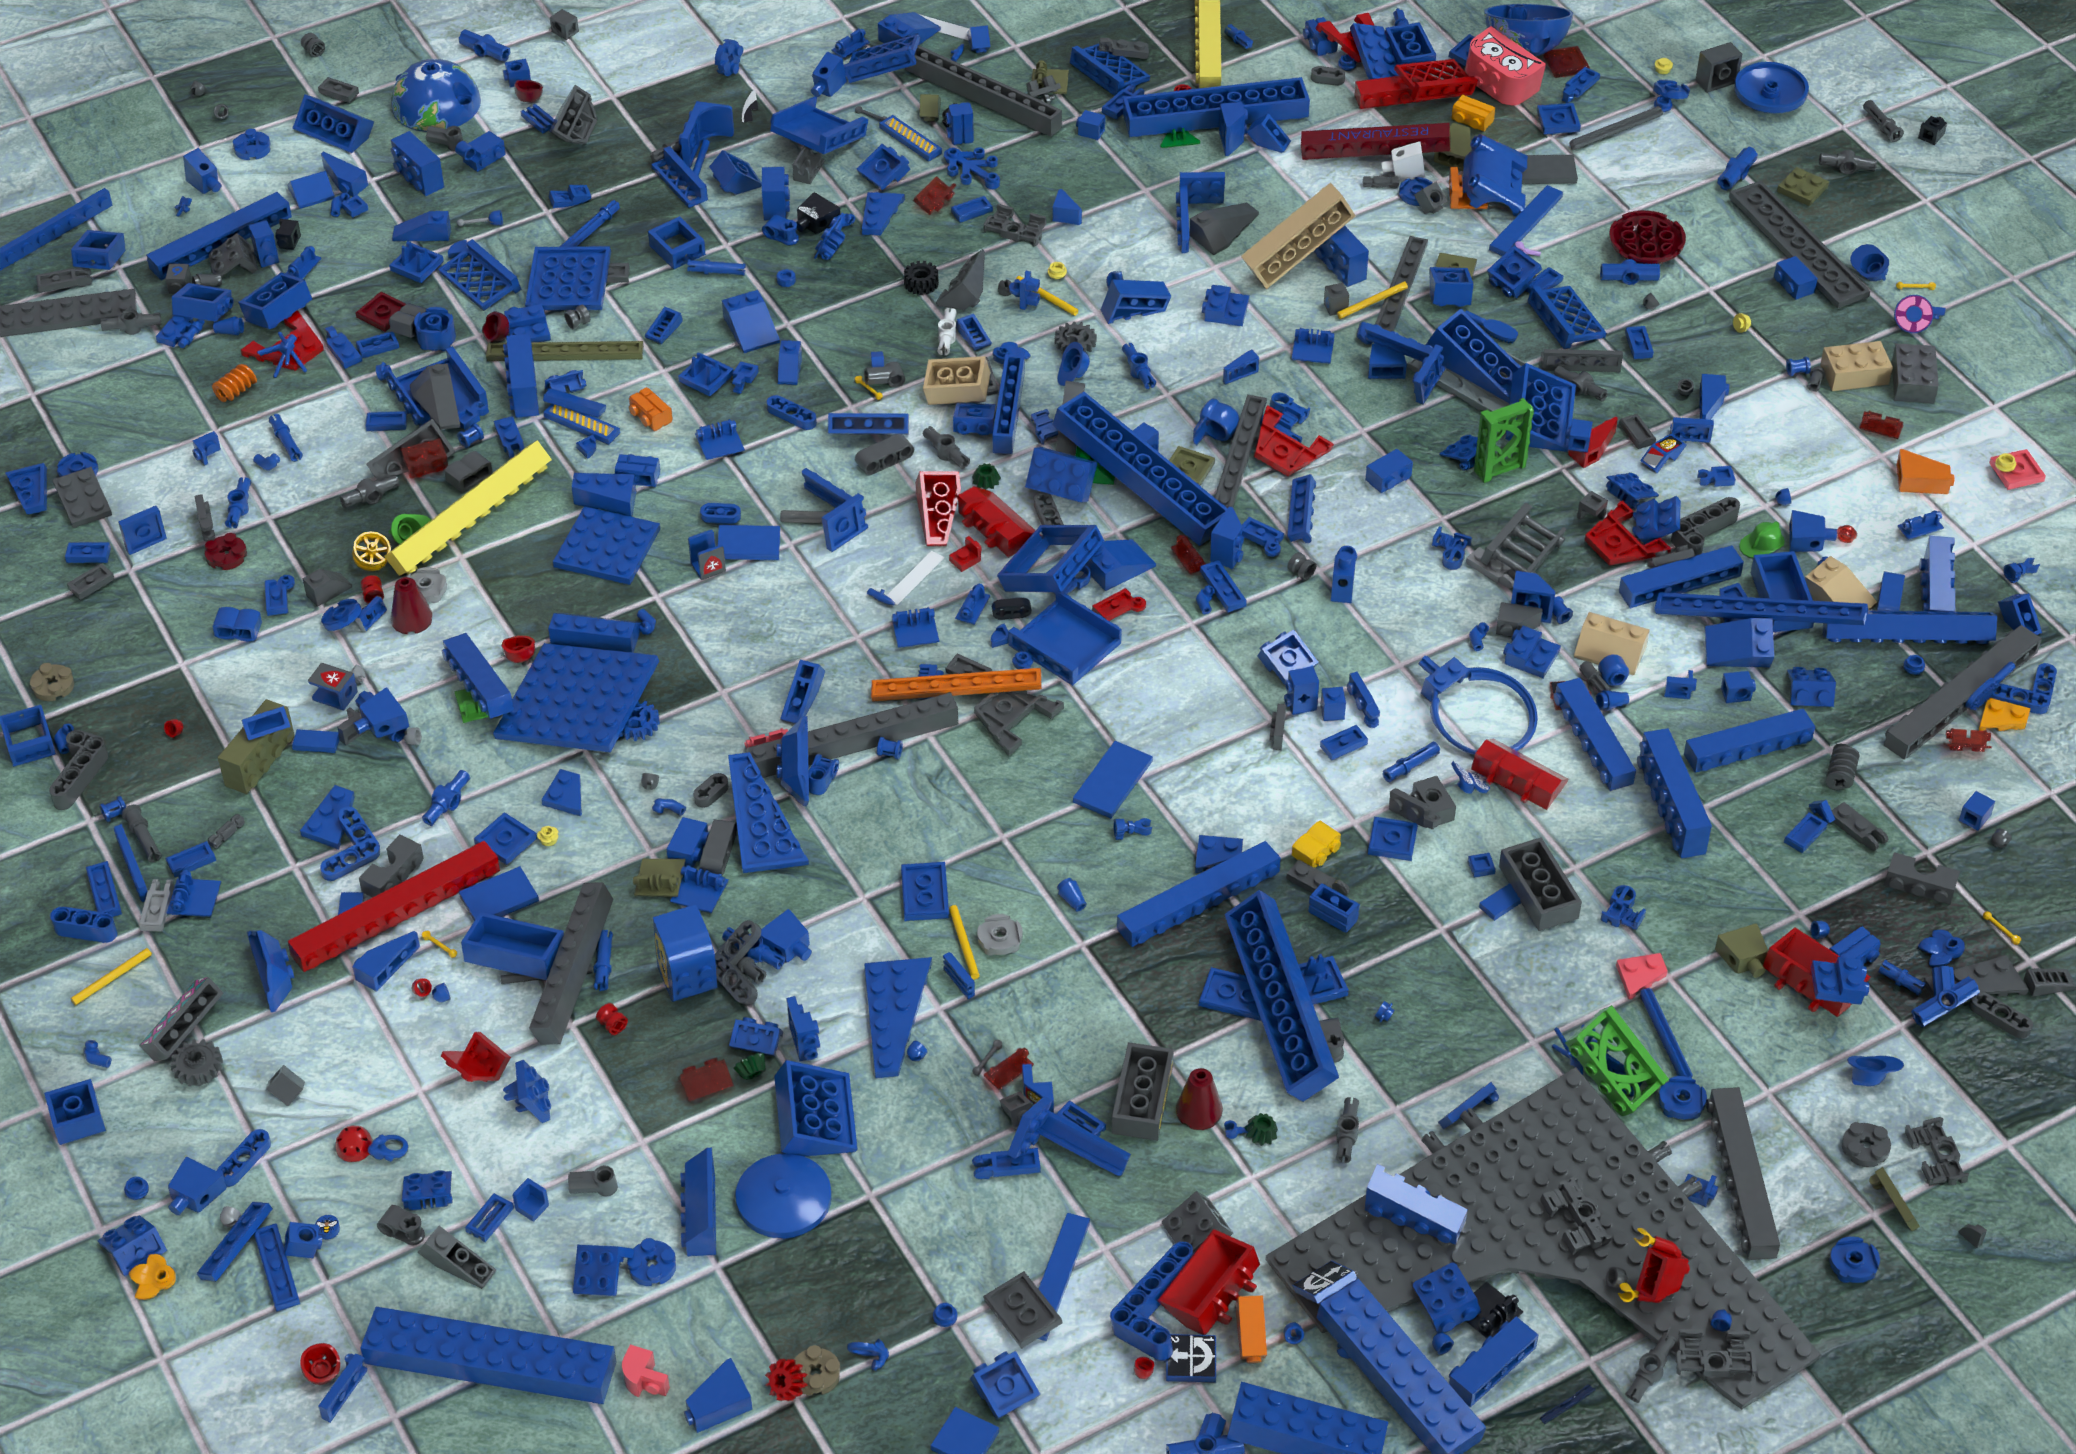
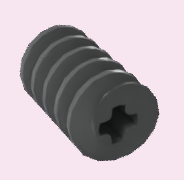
M1842 743L1836 744L1833 747L1825 780L1826 785L1830 789L1842 790L1853 785L1860 757L1856 749Z

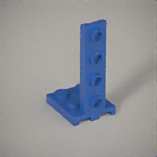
M1180 172L1179 192H1176V204L1180 206H1176V217H1180V220H1177V232H1181V234H1178L1177 241L1178 246H1181V253L1189 252L1188 204L1224 203L1225 172Z
M1366 323L1365 331L1368 341L1422 362V367L1419 372L1417 371L1414 374L1412 382L1414 383L1416 402L1424 405L1446 369L1442 365L1444 356L1440 354L1443 347L1437 344L1434 348L1430 345H1423L1412 338L1403 337L1395 331L1385 330L1377 324Z
M807 468L802 470V476L805 479L804 488L835 507V509L821 517L828 550L831 552L835 551L869 528L864 518L866 516V509L862 505L864 496L857 493L852 497L843 489H839L830 481L820 477L817 473Z
M1045 1096L1022 1115L1007 1155L1016 1159L1021 1153L1025 1154L1030 1145L1034 1146L1040 1135L1117 1176H1121L1124 1173L1131 1156L1130 1153L1049 1111L1052 1100Z

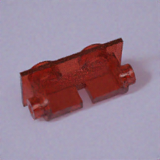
M1870 410L1868 412L1864 411L1859 429L1899 439L1904 422L1886 416L1885 420L1881 419L1882 414L1871 412Z
M1179 535L1176 538V545L1171 546L1172 551L1189 574L1200 571V566L1206 563L1190 543L1187 536Z
M1951 728L1946 730V739H1949V742H1944V745L1950 746V750L1963 751V747H1972L1971 751L1985 752V748L1992 749V746L1987 745V741L1991 740V733H1987V730H1970V738H1966V729Z
M1025 1047L1022 1049L1018 1048L1015 1053L995 1067L992 1066L984 1074V1077L1000 1090L1022 1074V1064H1032L1034 1066V1063L1027 1058L1029 1051Z

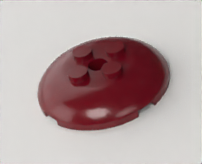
M1639 210L1623 214L1621 219L1615 220L1610 227L1609 239L1614 250L1627 260H1635L1638 264H1662L1674 259L1681 253L1685 246L1686 234L1683 227L1677 221L1673 222L1667 219V215L1655 211Z

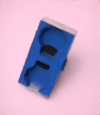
M376 596L367 606L361 607L362 611L355 620L360 630L366 632L387 611L382 597Z

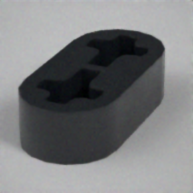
M1022 597L996 600L991 606L993 617L998 620L1025 618L1032 612L1030 600Z

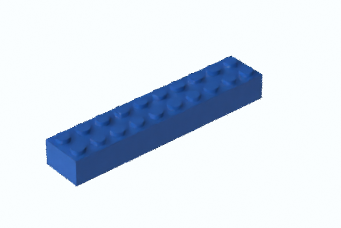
M1299 77L1123 97V117L1129 137L1172 133L1173 129L1176 132H1180L1182 128L1185 131L1219 127L1220 104L1242 102L1243 108L1247 109L1248 120H1245L1246 125L1252 124L1255 120L1268 113L1275 121L1309 117L1310 99L1303 78Z
M1082 392L1057 408L1052 424L1055 428L1197 545L1200 546L1211 539V532L1227 510V507L1086 392Z
M1258 890L1228 911L1225 917L1285 1089L1288 1094L1304 1102L1337 1080L1339 1075L1276 901Z
M377 1306L360 1347L362 1356L365 1358L364 1364L597 1404H604L617 1363L614 1346Z

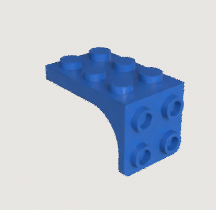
M696 101L693 110L689 112L688 122L684 124L683 134L679 136V145L682 147L680 158L690 168L703 140L718 135L733 136L732 107Z

